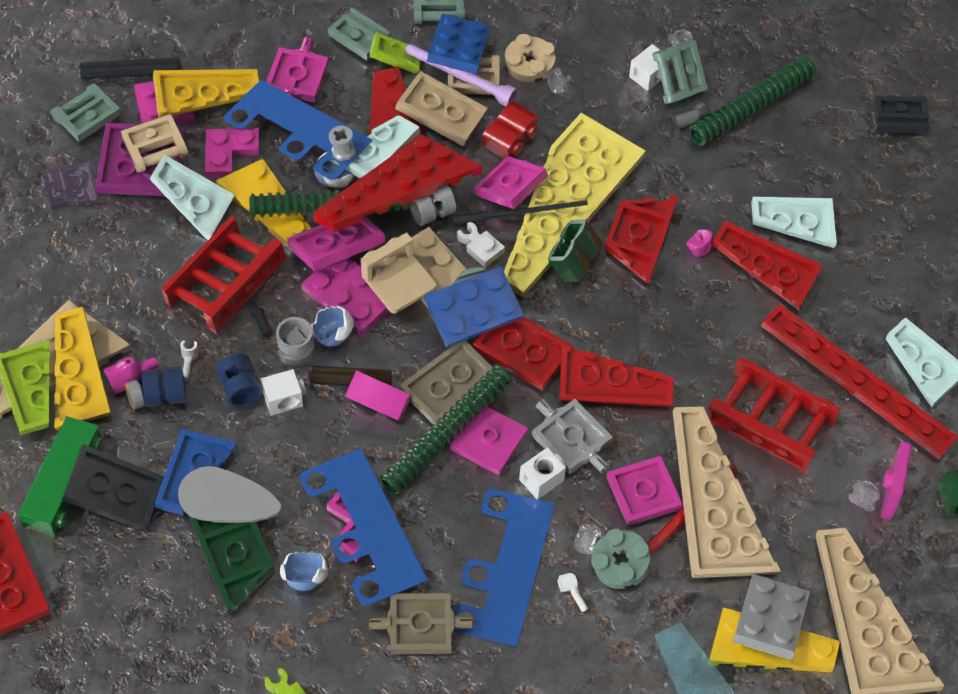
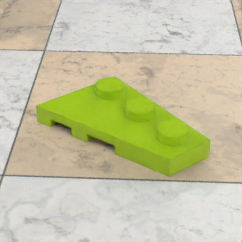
M50 340L0 354V378L20 435L49 427Z

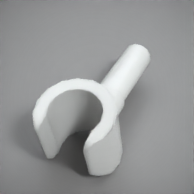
M185 340L181 342V354L184 359L183 374L184 381H188L192 361L198 357L197 342L194 341V347L186 349Z
M572 573L560 575L558 578L560 591L570 590L581 611H587L589 608L579 593L576 576Z

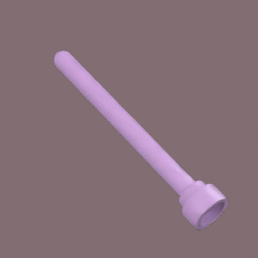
M412 44L406 47L407 54L495 95L498 103L505 107L516 99L518 90L508 84L498 86L473 73L427 62V51Z

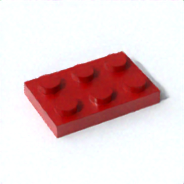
M523 317L520 320L481 334L473 343V348L479 354L543 391L561 368L562 344L572 348L573 345Z

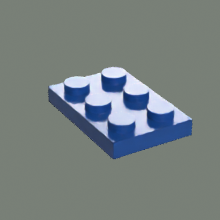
M442 14L428 52L427 62L477 74L491 26L485 25L480 21L462 19L456 15Z
M501 266L426 294L424 298L446 348L520 320L524 316Z

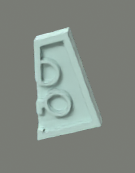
M398 115L374 128L372 134L367 136L373 141L345 170L358 178L363 177L414 140L420 134L419 126ZM329 160L339 166V163L337 161Z
M163 155L150 178L155 186L207 240L211 238L235 196L166 155Z
M752 198L753 225L835 248L837 242L832 198Z
M904 318L887 334L886 341L931 408H933L958 384V360L907 318Z

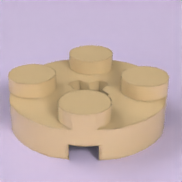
M520 34L506 48L504 63L513 78L522 82H535V79L541 77L545 79L553 72L556 58L555 48L552 43L541 38ZM526 57H533L536 60L532 59L530 62H527Z

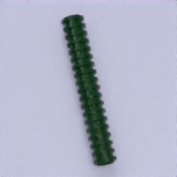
M802 56L799 60L794 61L781 71L775 73V75H771L757 86L752 87L751 90H747L733 101L728 102L727 105H723L721 109H717L709 114V116L690 126L691 137L701 146L710 142L713 138L718 137L719 134L724 133L725 130H729L738 122L740 123L756 111L762 109V107L767 106L786 92L816 74L813 61L807 56Z
M320 190L318 193L310 191V194H306L305 191H302L301 194L285 192L284 195L276 192V195L268 193L265 196L263 193H259V196L251 193L249 196L250 215H252V218H256V215L264 217L265 214H268L269 217H273V214L281 217L282 214L290 216V213H294V216H298L299 213H302L304 216L311 212V215H313L314 211L341 192L335 190V193H331V190H327L326 193H323ZM399 203L388 207L387 212H390L391 209L407 211L409 203L402 206Z
M493 365L492 371L488 370L486 377L482 376L480 383L476 382L474 389L470 388L467 391L468 395L463 394L461 396L462 400H457L455 402L456 406H451L449 412L443 414V419L439 418L437 425L433 424L430 427L431 431L426 430L424 432L425 436H420L418 443L414 442L412 449L408 448L405 451L406 455L399 457L400 461L393 462L394 467H388L387 473L380 475L384 486L392 493L399 494L401 492L400 488H405L407 481L411 482L413 475L417 476L420 473L419 469H425L426 463H431L432 457H437L439 455L438 451H443L445 449L444 445H449L451 438L455 439L457 432L461 433L463 426L467 427L470 424L469 420H475V415H480L482 408L486 409L488 403H492L494 397H498L500 391H504L506 385L512 383L509 372L500 365Z

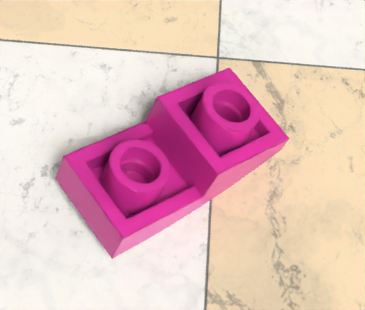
M357 370L345 395L347 398L398 421H401L412 396Z

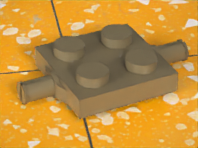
M450 593L394 594L390 596V610L387 617H369V630L388 629L391 639V654H451V637L454 629H472V616H454L451 609Z

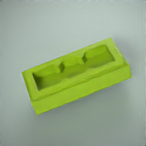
M377 32L375 33L369 57L417 74L420 70L421 60L406 52V47L409 44Z

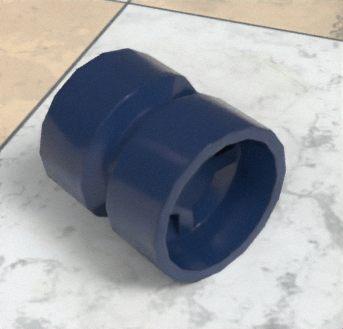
M243 353L233 354L225 357L216 365L215 371L221 385L224 386V393L231 406L242 407L258 400L263 394V388L248 355Z
M182 366L166 368L164 374L155 369L142 371L146 407L162 405L164 400H167L171 405L186 403Z

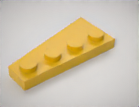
M263 159L216 180L217 185L235 195L232 200L237 205H242L249 212V196L251 193H254L255 196L263 193L265 196L268 193L276 195V192L284 195L286 192ZM290 213V216L282 214L281 217H278L277 214H273V217L265 214L264 217L256 215V218H254L257 222H262L268 228V231L287 248V238L311 229L301 213L298 216H294V213Z
M80 307L55 314L56 392L54 404L56 406V415L54 418V428L57 431L60 430L66 416L88 422L112 415L84 308Z
M723 607L708 665L733 664V667L753 665L764 666V669L787 667L798 671L832 673L840 641L800 630L793 659L788 660L734 643L733 639L741 612Z

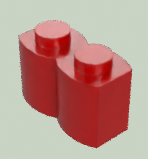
M511 101L482 134V146L503 159L507 156H518L524 147V143L529 138L533 139L539 130L538 115Z

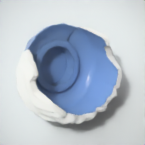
M325 152L323 155H321L320 158L318 159V161L316 162V164H317L328 152ZM326 161L322 169L326 173H334L339 169V166L331 161ZM314 169L318 181L330 188H346L354 177L353 174L344 170L336 179L331 180L317 173Z
M332 306L318 311L315 322L311 324L314 337L322 345L332 347L340 345L347 339L352 332L354 322L350 313L345 308Z
M305 551L302 553H289L280 567L281 578L291 588L299 591H309L317 587L327 578L329 572L324 556L312 551L309 553Z

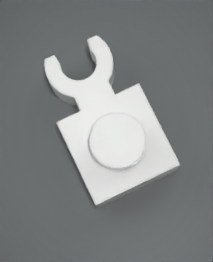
M471 222L467 223V230L470 234H464L461 230L457 231L458 241L467 245L466 252L484 268L505 252V247L487 231L480 235L477 232L476 225Z

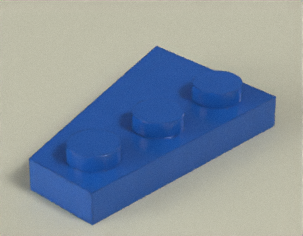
M181 429L155 501V508L183 516L186 512L182 509L178 498V490L182 480L187 474L197 468L206 466L222 468L237 449V443Z

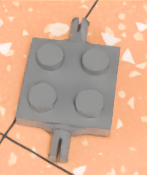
M545 399L536 404V408L546 418L543 423L532 430V437L544 449L548 447L554 455L558 454L563 459L569 475L583 464L589 462L600 473L608 469L609 463L599 453L612 443L613 436L576 399L564 407L555 410Z

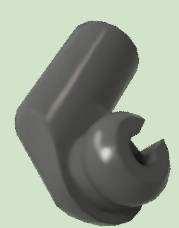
M701 102L695 106L694 110L676 115L679 128L697 123L704 117L709 116L711 110L706 103Z

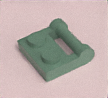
M413 0L414 24H422V21H440L442 14L456 15L459 18L465 19L464 0Z
M688 40L652 53L653 60L658 65L665 93L663 95L665 104L676 102L708 89L696 40ZM670 57L672 58L679 86L677 91L674 90L667 59Z
M95 83L86 88L87 91L62 107L57 106L51 110V115L59 124L61 123L78 142L121 115L120 108Z

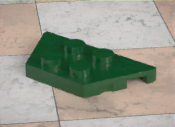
M189 516L228 615H230L274 572V563L256 522H211Z

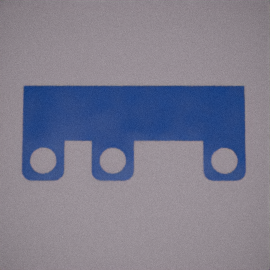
M262 79L224 116V120L227 123L242 129L260 114L293 132L279 147V151L294 160L301 159L314 145L322 148L328 153L315 165L314 169L317 173L331 180L336 179L373 141L371 138L350 128L353 132L351 142L354 144L356 153L350 160H336L332 154L333 144L329 140V133L334 127L347 125ZM237 110H244L248 113L247 120L241 123L234 122L231 116ZM292 141H300L304 144V149L300 153L292 154L287 150V145ZM326 161H337L339 169L334 173L324 172L322 166Z
M362 449L303 471L300 474V481L309 496H317L337 488L356 527L354 530L333 538L332 547L339 561L348 563L369 554L375 565L376 571L357 578L352 583V588L362 605L373 604L428 580ZM317 472L325 476L326 484L322 488L313 489L308 485L307 479L312 473ZM346 538L356 540L359 546L357 552L353 555L343 554L339 549L342 540ZM367 580L375 581L379 585L378 594L372 598L364 597L360 592V586L363 582Z
M490 489L486 492L482 512L488 516L508 520L496 564L477 559H469L466 562L462 583L465 586L489 592L484 609L465 604H456L453 607L454 616H457L461 611H469L475 617L472 629L460 628L454 629V632L517 647L555 503L496 489ZM493 496H502L507 501V507L502 512H494L489 508V500ZM474 566H482L487 570L488 576L485 581L475 583L469 578V570Z

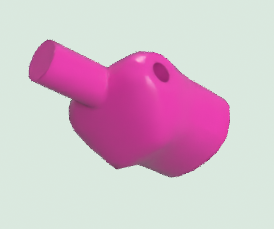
M129 357L121 359L116 364L103 370L114 395L126 390L125 383L136 380L141 386L142 371L156 369L159 365L155 357L139 363L135 358Z

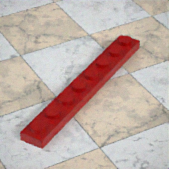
M781 304L763 320L761 327L938 460L956 443L958 439L956 434Z

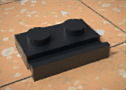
M875 96L876 132L928 134L930 124L928 122L927 97Z

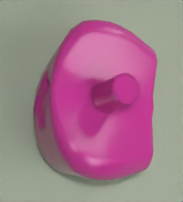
M707 229L698 230L686 243L690 252L696 257H702L709 253L713 247V233Z

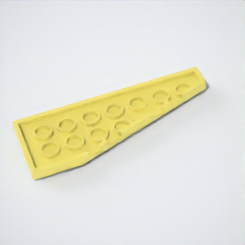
M582 113L579 114L551 146L547 161L543 166L547 171L548 177L534 190L528 208L587 200L588 205L525 214L521 230H519L514 249L504 270L513 292L524 298L551 266L548 261L550 251L560 240L561 232L566 224L571 220L586 219L589 222L644 159L646 153L644 149Z

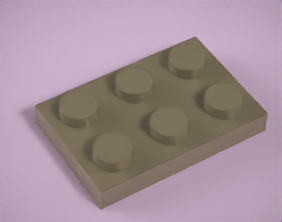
M465 340L451 346L400 384L399 389L412 395L409 401L432 424L437 425V420L439 418L443 419V414L449 412L451 406H456L455 402L462 400L461 396L463 394L468 395L467 391L470 388L474 389V384L476 382L480 383V378L482 376L486 377V372L488 370L492 371V366Z

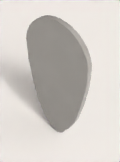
M206 466L193 470L185 476L178 490V498L182 509L189 516L198 520L247 523L266 520L277 516L281 512L280 502L263 486L234 472L218 467Z

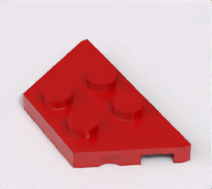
M672 195L669 197V200L654 201V198H644L640 201L626 200L620 201L605 243V250L646 283L651 281L677 205L678 196Z

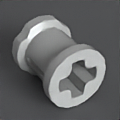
M347 126L334 127L329 133V140L333 144L332 154L338 161L350 160L356 153L354 144L351 142L353 132Z

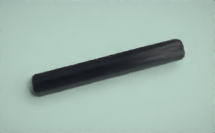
M179 58L80 62L78 64V74L81 78L153 74L154 70H181Z

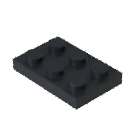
M83 444L78 452L61 500L145 531L148 527L164 476Z

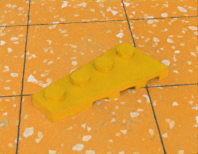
M154 70L153 80L158 118L169 114L174 116L240 101L259 82L258 70Z

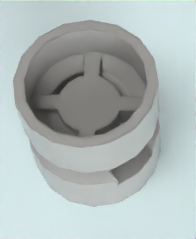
M447 184L438 187V192L409 203L413 218L419 226L435 221L436 216L443 218L456 212V202Z
M290 317L284 319L276 329L278 356L281 362L288 367L301 368L306 366L314 357L313 329L310 323L303 318Z

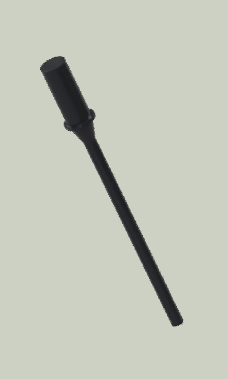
M582 200L493 213L480 210V212L454 215L455 226L465 225L469 222L484 223V221L496 217L586 206L588 201Z
M227 245L225 250L228 256L235 259L230 246ZM252 296L249 299L252 306L251 316L255 319L263 338H269L273 335V331L264 314L265 311L256 304Z

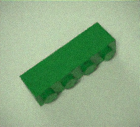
M66 416L18 513L23 528L56 537L59 529L64 528L68 519V510L72 503L61 500L80 447L84 444L99 451L102 450L104 439L101 436L98 425Z

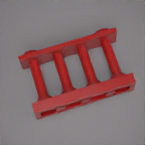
M231 216L218 227L212 237L172 278L166 281L162 292L167 306L172 307L180 298L204 311L208 329L218 334L286 260L283 244L274 238L267 246L262 247L240 234L236 217ZM234 243L256 255V257L250 264L244 265L224 254L227 245L230 246ZM216 261L239 275L232 283L228 284L206 272V270ZM197 280H200L221 292V294L214 302L210 303L188 289Z
M739 357L734 375L739 378L725 401L721 402L715 398L711 401L707 410L710 422L806 473L816 452L810 448L812 442L824 422L832 426L835 425L841 408L835 406L832 401L822 399L765 370L756 362ZM751 383L764 391L750 414L746 415L734 409V406L747 385ZM776 396L789 403L775 428H771L759 422L772 398ZM801 409L814 416L801 440L796 441L784 433L798 410Z

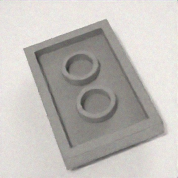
M752 574L733 642L792 660L810 591Z

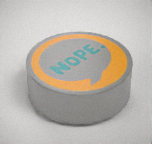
M133 380L125 383L127 397L132 409L136 410L144 407V394L139 382Z

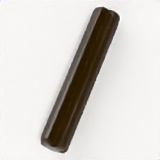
M310 366L309 381L351 384L357 370L391 385L392 371L385 369Z

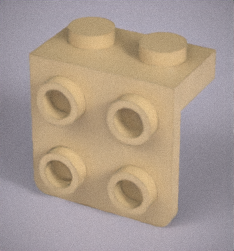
M408 233L392 238L386 245L377 250L369 251L361 258L362 278L391 313H398L425 297L426 294L436 290V282L413 256V239Z

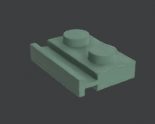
M353 7L350 8V12L347 15L344 14L328 28V35L365 60L371 58L369 57L373 36L376 32L391 37L390 31Z

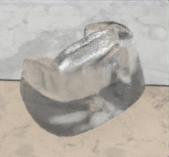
M555 68L550 71L547 83L553 93H565L571 90L568 81L572 80L570 75L565 77L560 68Z
M584 523L576 534L574 548L582 554H592L596 538L602 536L601 529L598 526Z

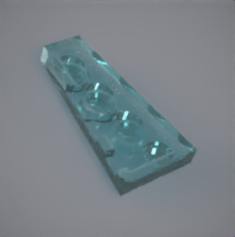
M682 623L654 634L678 694H735Z

